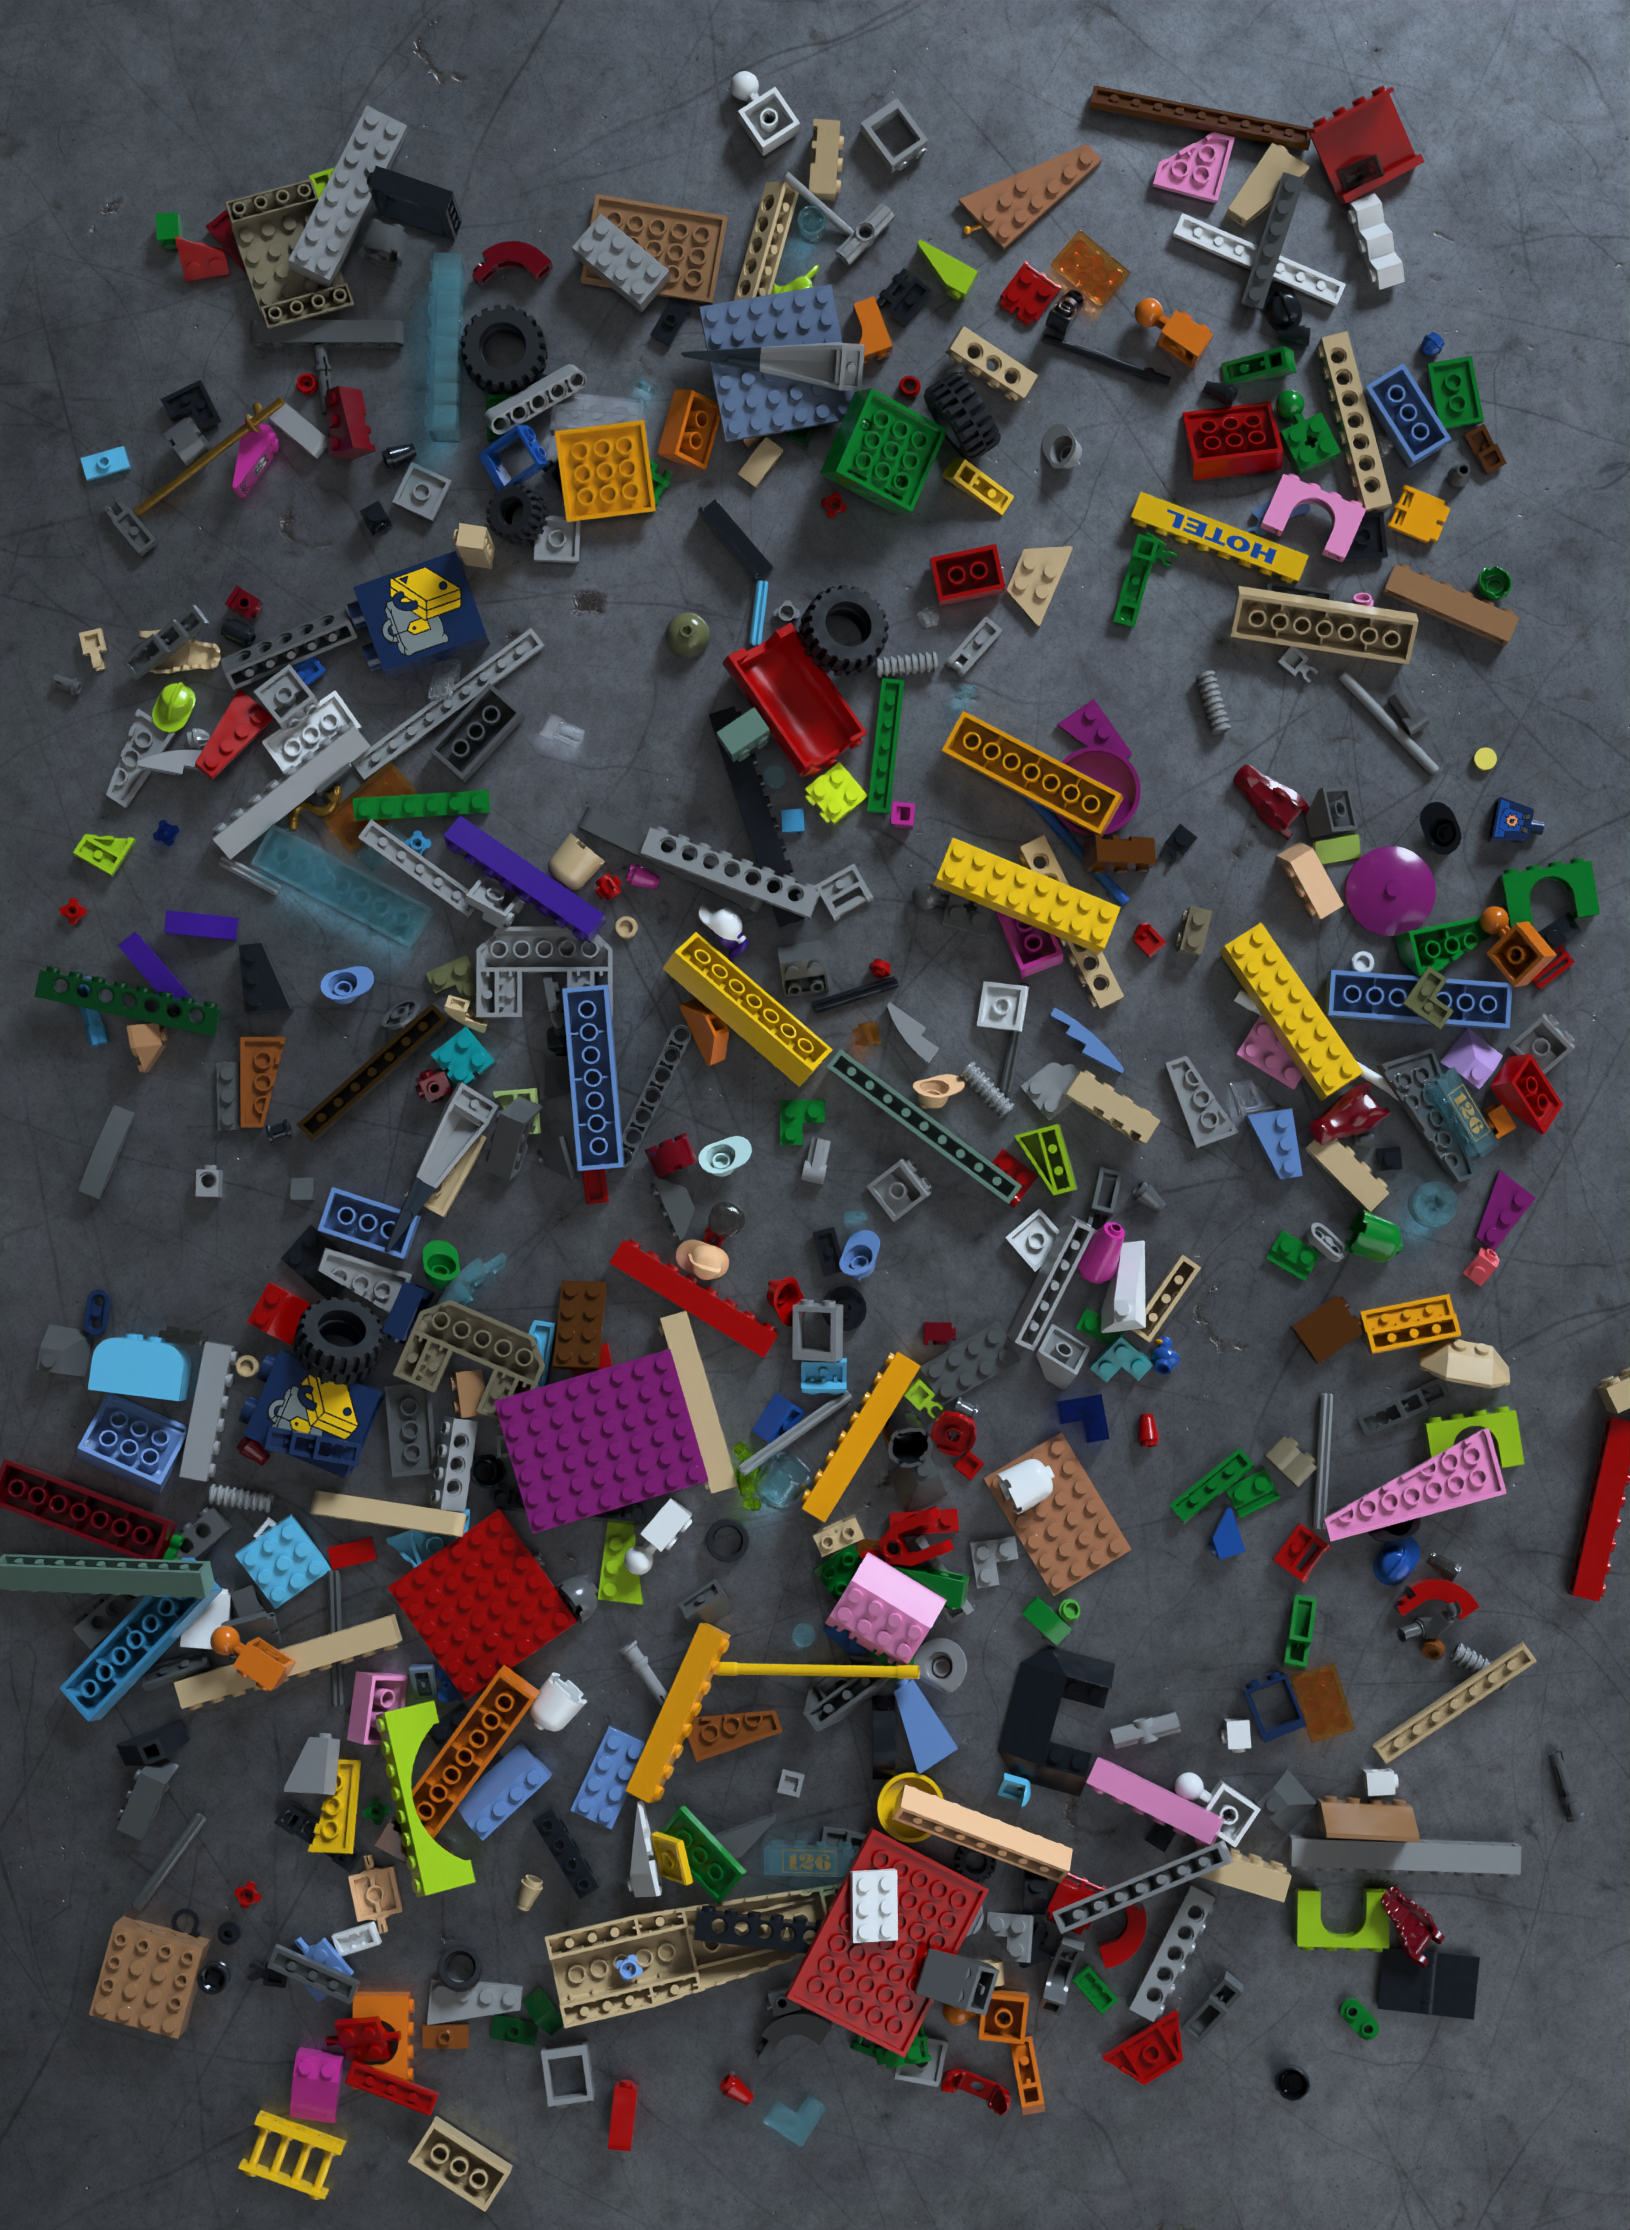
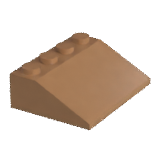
M1324 1796V1799H1317L1316 1827L1328 1838L1420 1841L1413 1808L1411 1805L1406 1804V1800L1392 1799V1803H1386L1380 1798H1369V1802L1360 1801L1358 1797H1347L1346 1800H1337L1338 1797Z

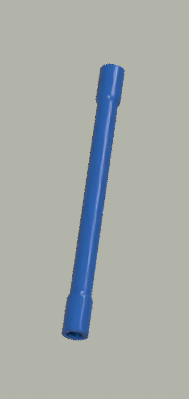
M1022 796L1085 866L1082 845L1058 818L1047 808ZM1089 871L1119 907H1122L1130 900L1126 893L1106 873L1093 874V871Z

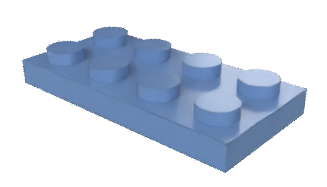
M609 1726L570 1811L612 1830L628 1795V1792L625 1790L646 1743Z

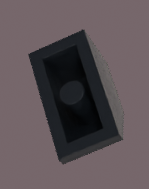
M1570 912L1538 931V933L1553 950L1578 934L1581 929Z

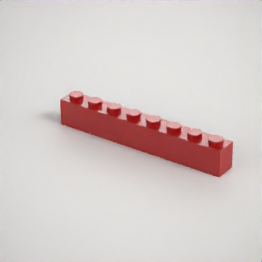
M631 1238L628 1242L626 1240L621 1242L610 1260V1264L763 1358L766 1356L778 1336L775 1333L777 1328L767 1322L762 1325L755 1321L757 1316L748 1310L742 1313L736 1309L738 1304L728 1298L725 1301L717 1297L719 1293L709 1286L703 1289L697 1285L699 1280L689 1274L686 1277L678 1273L680 1269L668 1262L667 1266L659 1261L660 1256L650 1250L648 1253L640 1250L642 1245Z
M1609 1416L1606 1419L1568 1589V1594L1600 1602V1597H1603L1605 1594L1606 1584H1604L1605 1575L1609 1574L1611 1562H1609L1610 1552H1614L1616 1545L1614 1534L1615 1530L1618 1531L1621 1523V1518L1618 1516L1620 1508L1624 1507L1626 1496L1623 1495L1624 1489L1630 1482V1473L1628 1472L1630 1467V1421Z

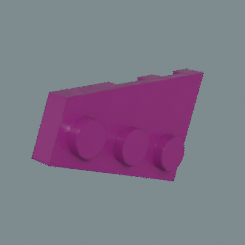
M1094 699L1057 724L1060 729L1066 731L1076 741L1081 742L1086 747H1107L1121 753L1126 758L1132 755L1130 749Z
M1501 1170L1497 1172L1487 1206L1475 1234L1477 1240L1495 1251L1535 1200L1533 1195Z

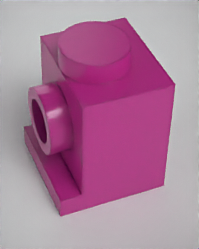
M893 801L891 824L895 825V828L913 829L915 803Z

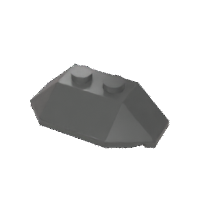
M846 1655L834 1664L883 1666L877 1658ZM818 1676L810 1682L803 1713L816 1732L840 1722L875 1696L890 1678Z

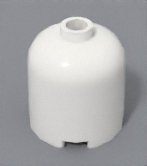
M1037 1459L1025 1460L996 1474L999 1478L997 1481L1006 1500L1011 1498L1015 1505L1012 1507V1510L1017 1515L1047 1499L1053 1491L1052 1479L1055 1477L1049 1465L1045 1467Z
M553 1672L539 1689L541 1693L529 1708L530 1715L534 1719L532 1723L540 1730L560 1731L587 1703V1700L581 1699L584 1694L570 1680L563 1682L558 1679L560 1677L558 1673Z

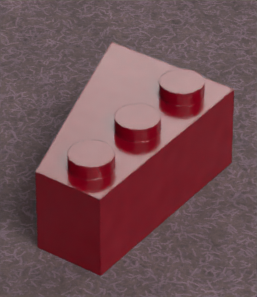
M336 386L327 390L325 403L327 406L328 457L351 461L375 452V445L370 443L368 435L372 433L371 428L366 426L364 418L367 412L361 389Z

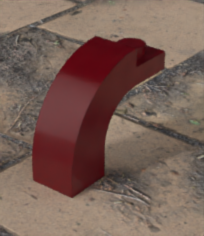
M507 241L495 244L482 253L486 262H481L474 268L472 277L474 282L481 287L499 270L506 267H518L526 271L537 283L553 266L551 260L538 248L524 242Z

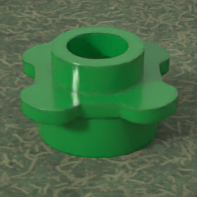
M372 1798L368 1808L363 1810V1816L373 1820L375 1825H380L383 1822L384 1816L389 1814L390 1807L379 1801L378 1798Z

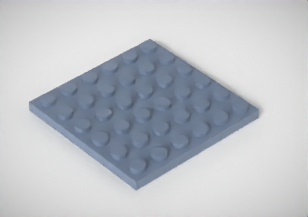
M831 284L699 307L707 350L831 342L843 343ZM709 362L725 442L842 422L853 397L852 391L836 390L768 373Z

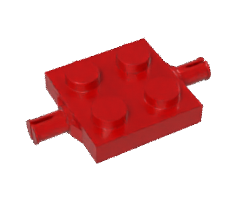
M379 2016L337 2019L334 2027L338 2036H327L326 2044L327 2046L340 2045L347 2062H353V2060L390 2059L392 2051L389 2041H400L401 2033L400 2031H386L382 2026Z

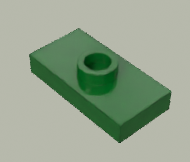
M1089 1964L1071 1978L1072 1982L1101 2016L1119 2001Z

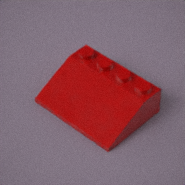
M1271 401L1182 412L1188 460L1193 481L1282 469L1283 448Z

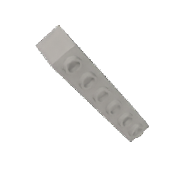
M1188 1882L1127 2003L1129 2010L1152 2022L1155 2021L1156 2017L1160 2018L1165 2008L1163 2003L1166 1997H1170L1174 1991L1175 1984L1173 1983L1176 1977H1180L1185 1969L1186 1964H1184L1187 1955L1191 1956L1195 1949L1196 1943L1194 1941L1197 1935H1201L1205 1929L1206 1922L1204 1921L1207 1915H1211L1216 1907V1898L1212 1893ZM1192 1906L1200 1908L1197 1916L1192 1917L1188 1915V1911ZM1181 1927L1189 1928V1934L1186 1937L1178 1936V1930ZM1170 1948H1178L1179 1954L1176 1957L1171 1958L1167 1956ZM1162 1968L1169 1970V1974L1165 1978L1157 1977V1972ZM1150 1989H1157L1159 1991L1158 1996L1154 1999H1149L1147 1992Z

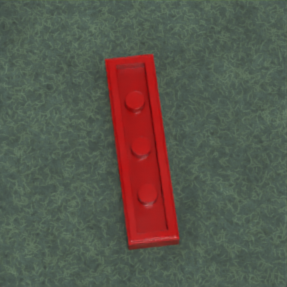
M353 2060L345 2080V2084L431 2116L439 2096V2092Z

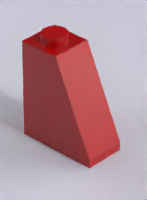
M620 2080V2082L615 2083L608 2149L631 2151L639 2085L634 2084L632 2080Z

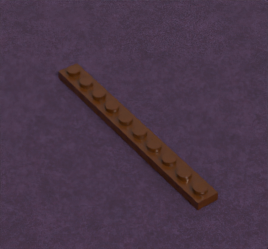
M1095 85L1093 87L1090 108L1270 144L1274 143L1308 151L1311 137L1307 130L1309 127Z

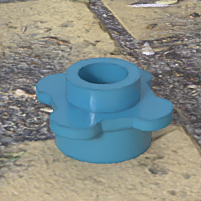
M419 830L414 831L413 836L404 842L421 856L427 848L431 847V841L425 839Z

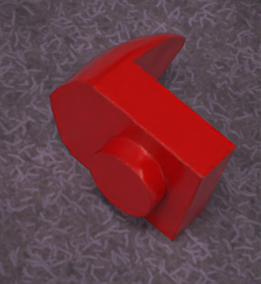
M1149 923L1138 924L1135 928L1133 943L1149 959L1166 946V941Z

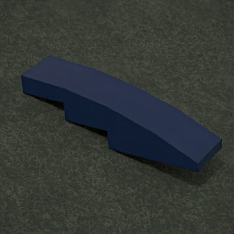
M268 1426L263 1449L358 1467L362 1443Z

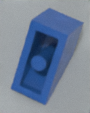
M1229 1506L1225 1507L1210 1535L1211 1542L1208 1543L1212 1556L1216 1555L1219 1560L1246 1552L1232 1508Z

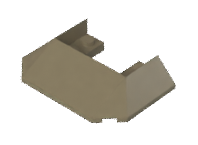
M448 1300L420 1311L393 1375L436 1393L453 1351L494 1369L476 1412L499 1421L494 1401L536 1389L545 1369V1364L534 1336L455 1301Z

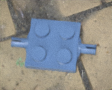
M301 1936L293 1942L302 1952L301 1955L348 1976L354 1973L325 1937L310 1947ZM303 1984L318 2003L327 1996V1994Z

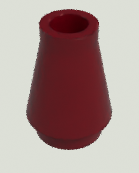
M246 1436L236 1447L240 1451L239 1454L259 1463L261 1466L271 1456L263 1449L259 1442Z

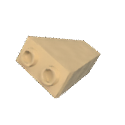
M1272 143L1229 206L1226 216L1242 227H1245L1273 204L1283 172L1304 178L1310 167L1307 166V163L1302 158H1295L1289 154L1284 146Z

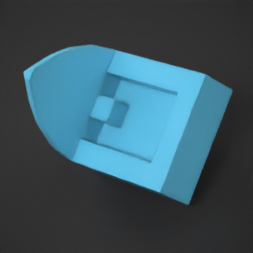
M1004 1773L997 1787V1795L1016 1800L1019 1807H1024L1031 1796L1030 1782L1027 1779Z

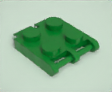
M923 2022L919 2028L920 2035L917 2032L905 2058L882 2046L875 2047L877 2065L886 2064L887 2069L931 2061V2055H928L926 2043L928 2035L925 2034ZM921 2041H922V2047H923L924 2056L921 2055V2049H920V2043H919V2042H921Z

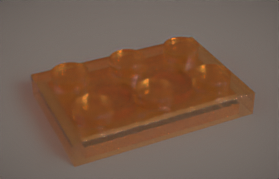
M1081 230L1074 235L1050 264L1100 308L1103 307L1131 273Z
M1334 1662L1290 1676L1312 1743L1356 1729Z

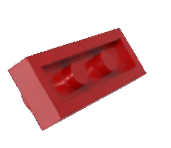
M957 1508L939 1510L940 1518L903 1532L902 1536L959 1533ZM920 1511L889 1513L890 1528L898 1520Z

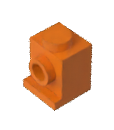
M1493 1103L1483 1109L1485 1122L1490 1132H1494L1491 1136L1493 1140L1499 1139L1517 1128L1503 1104L1496 1106Z

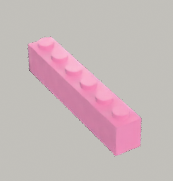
M1097 1757L1086 1783L1092 1785L1091 1790L1101 1795L1106 1792L1112 1795L1111 1800L1121 1805L1126 1802L1132 1805L1131 1810L1141 1815H1144L1146 1812L1153 1816L1152 1820L1163 1826H1165V1823H1168L1174 1827V1832L1182 1836H1186L1187 1833L1195 1837L1194 1842L1205 1847L1207 1844L1213 1845L1225 1821L1224 1818L1102 1757Z

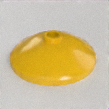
M912 1772L902 1773L891 1778L881 1789L877 1799V1816L882 1828L891 1837L902 1842L915 1843L927 1839L932 1834L892 1819L897 1795L904 1785L928 1794L936 1795L941 1799L944 1798L936 1783L927 1776Z

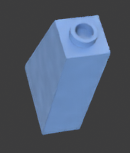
M901 1679L895 1683L896 1688L893 1690L916 1768L919 1774L956 1751L958 1747L915 1680Z

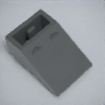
M928 1948L914 1993L966 2011L986 2015L1000 1970L986 1962Z

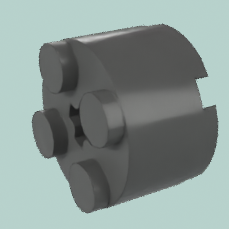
M370 219L369 223L365 226L358 251L360 256L365 258V255L370 257L371 263L381 267L395 268V264H398L399 267L402 266L409 241L408 235L404 232L405 228L399 224L388 225L378 219Z
M190 417L187 419L183 418L163 433L187 467L213 448L204 435L198 436L201 432Z

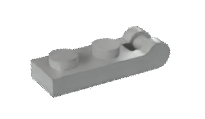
M985 616L948 658L945 665L949 669L952 667L957 672L956 675L962 679L1003 630ZM960 656L967 660L964 665L957 661Z

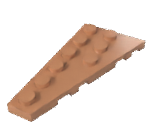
M1084 144L960 198L958 203L1004 251L1095 169L1102 159L1088 144Z

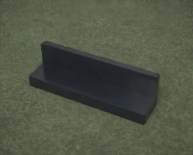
M716 499L704 509L702 507L698 509L699 517L755 582L759 581L773 569L769 561Z

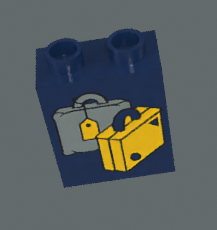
M456 551L355 586L353 588L357 601L347 604L356 630L367 626L372 643L362 646L371 672L382 668L389 680L490 644Z
M281 1350L277 1357L267 1354L257 1375L258 1380L266 1383L260 1398L256 1399L249 1396L239 1417L240 1422L248 1425L243 1436L264 1444L267 1427L272 1426L362 1443V1451L384 1400L385 1391L357 1380L352 1384L343 1382L341 1385H334V1382L330 1381L325 1383L318 1377L315 1379L310 1376L309 1371L305 1372L300 1366L301 1362L298 1363L295 1353ZM288 1454L344 1479L351 1476L355 1467Z

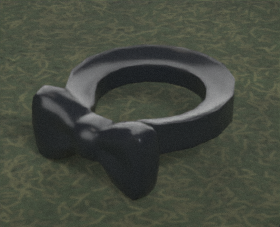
M188 1908L181 1909L173 1915V1930L184 1933L177 1926V1918L181 1914L187 1913L194 1919L192 1931L187 1935L193 1937L201 1935V1932L197 1931L199 1918L193 1910Z

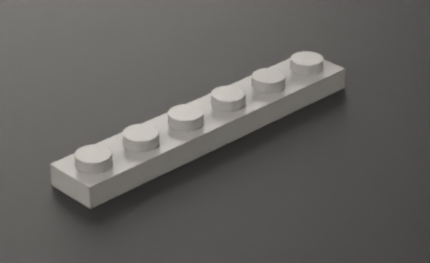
M372 819L357 839L466 918H469L475 910L473 906L464 902L465 896L469 892L467 888Z

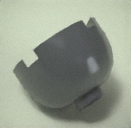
M571 1577L555 1586L577 1620H580V1624L594 1614L598 1605L596 1596L598 1590L591 1581L587 1583L582 1578Z

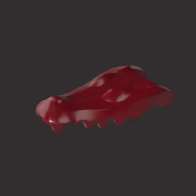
M1249 764L1242 766L1234 775L1233 784L1245 794L1246 800L1254 808L1260 820L1266 826L1289 840L1293 834L1288 829V826L1300 812L1307 815L1310 809L1306 801L1293 789L1263 775Z
M1365 1083L1350 1089L1340 1096L1321 1117L1311 1122L1308 1128L1315 1141L1324 1146L1336 1138L1340 1140L1351 1135L1357 1136L1361 1133H1366L1381 1120L1391 1115V1112L1387 1107L1383 1109L1379 1107L1369 1093L1373 1089L1372 1085Z
M1391 1887L1383 1894L1380 1901L1381 1907L1390 1917L1406 1956L1420 1967L1425 1968L1429 1961L1421 1952L1430 1939L1437 1944H1441L1445 1937L1437 1929L1431 1914L1426 1912L1427 1910L1419 1908L1420 1905L1414 1903L1413 1900L1406 1899L1400 1893V1888Z

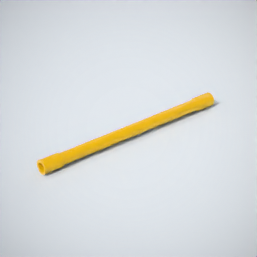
M721 1662L716 1675L919 1679L920 1667L919 1665L867 1666Z

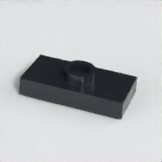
M671 297L651 332V337L671 347L692 307L677 298Z

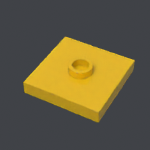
M657 1831L650 1834L659 1876L686 1886L693 1883L683 1840Z

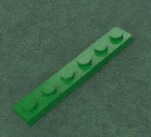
M882 678L867 812L890 814L904 680Z
M489 790L352 798L354 821L490 813Z

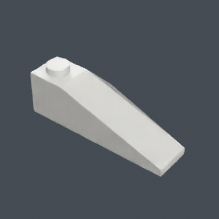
M1143 1240L1122 1244L1116 1271L1110 1281L1101 1309L1102 1333L1146 1328L1145 1241Z

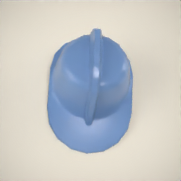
M364 966L336 970L324 976L320 988L322 993L334 1002L349 1004L357 996L366 993L372 987L374 975L368 967Z
M861 1230L854 1233L848 1239L840 1258L839 1266L841 1271L854 1277L856 1281L860 1282L862 1278L868 1277L875 1270L880 1240L874 1232Z

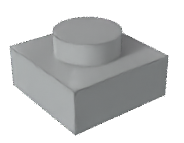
M782 1769L777 1792L799 1798L805 1774Z

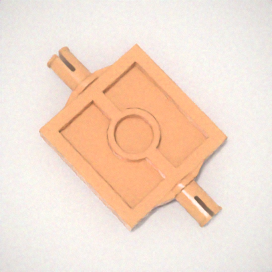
M369 1854L368 1856H363L366 1870L349 1875L348 1879L357 1921L377 1920L379 1934L389 1931L386 1918L391 1914L403 1912V1905L394 1865L383 1868L374 1867L372 1854Z

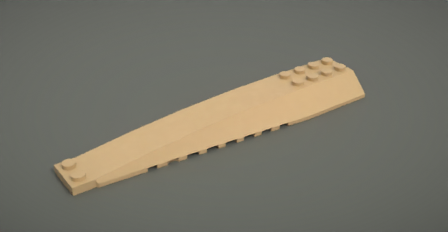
M841 1884L723 1901L720 1904L710 1903L703 1905L714 1906L718 1911H725V1908H733L739 1910L738 1913L747 1914L748 1911L761 1912V1916L770 1917V1914L784 1915V1919L793 1920L794 1916L807 1918V1922H816V1919H824ZM702 1905L632 1915L545 1936L560 2001L564 2029L656 2007L683 1998V1996L695 1994L707 1988L719 1986L728 1981L740 1979L749 1974L770 1969V1967L782 1963L785 1964L803 1956L805 1957L806 1953L694 1940L693 1928L696 1908L702 1909ZM716 1919L713 1921L712 1927L719 1930L723 1928L725 1922L722 1919ZM739 1922L735 1925L737 1932H744L747 1929L745 1922ZM761 1925L758 1928L760 1935H766L770 1931L768 1925ZM786 1927L782 1929L780 1935L783 1938H788L792 1935L793 1930ZM813 1930L806 1931L803 1939L807 1941L814 1939L815 1932ZM633 1954L637 1957V1963L643 1971L640 1976H635L630 1981L625 1982L621 1979L622 1975L620 1970L616 1968V1963L618 1960H625L629 1955Z

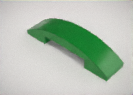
M1141 534L1137 535L1113 622L1135 627L1159 539Z

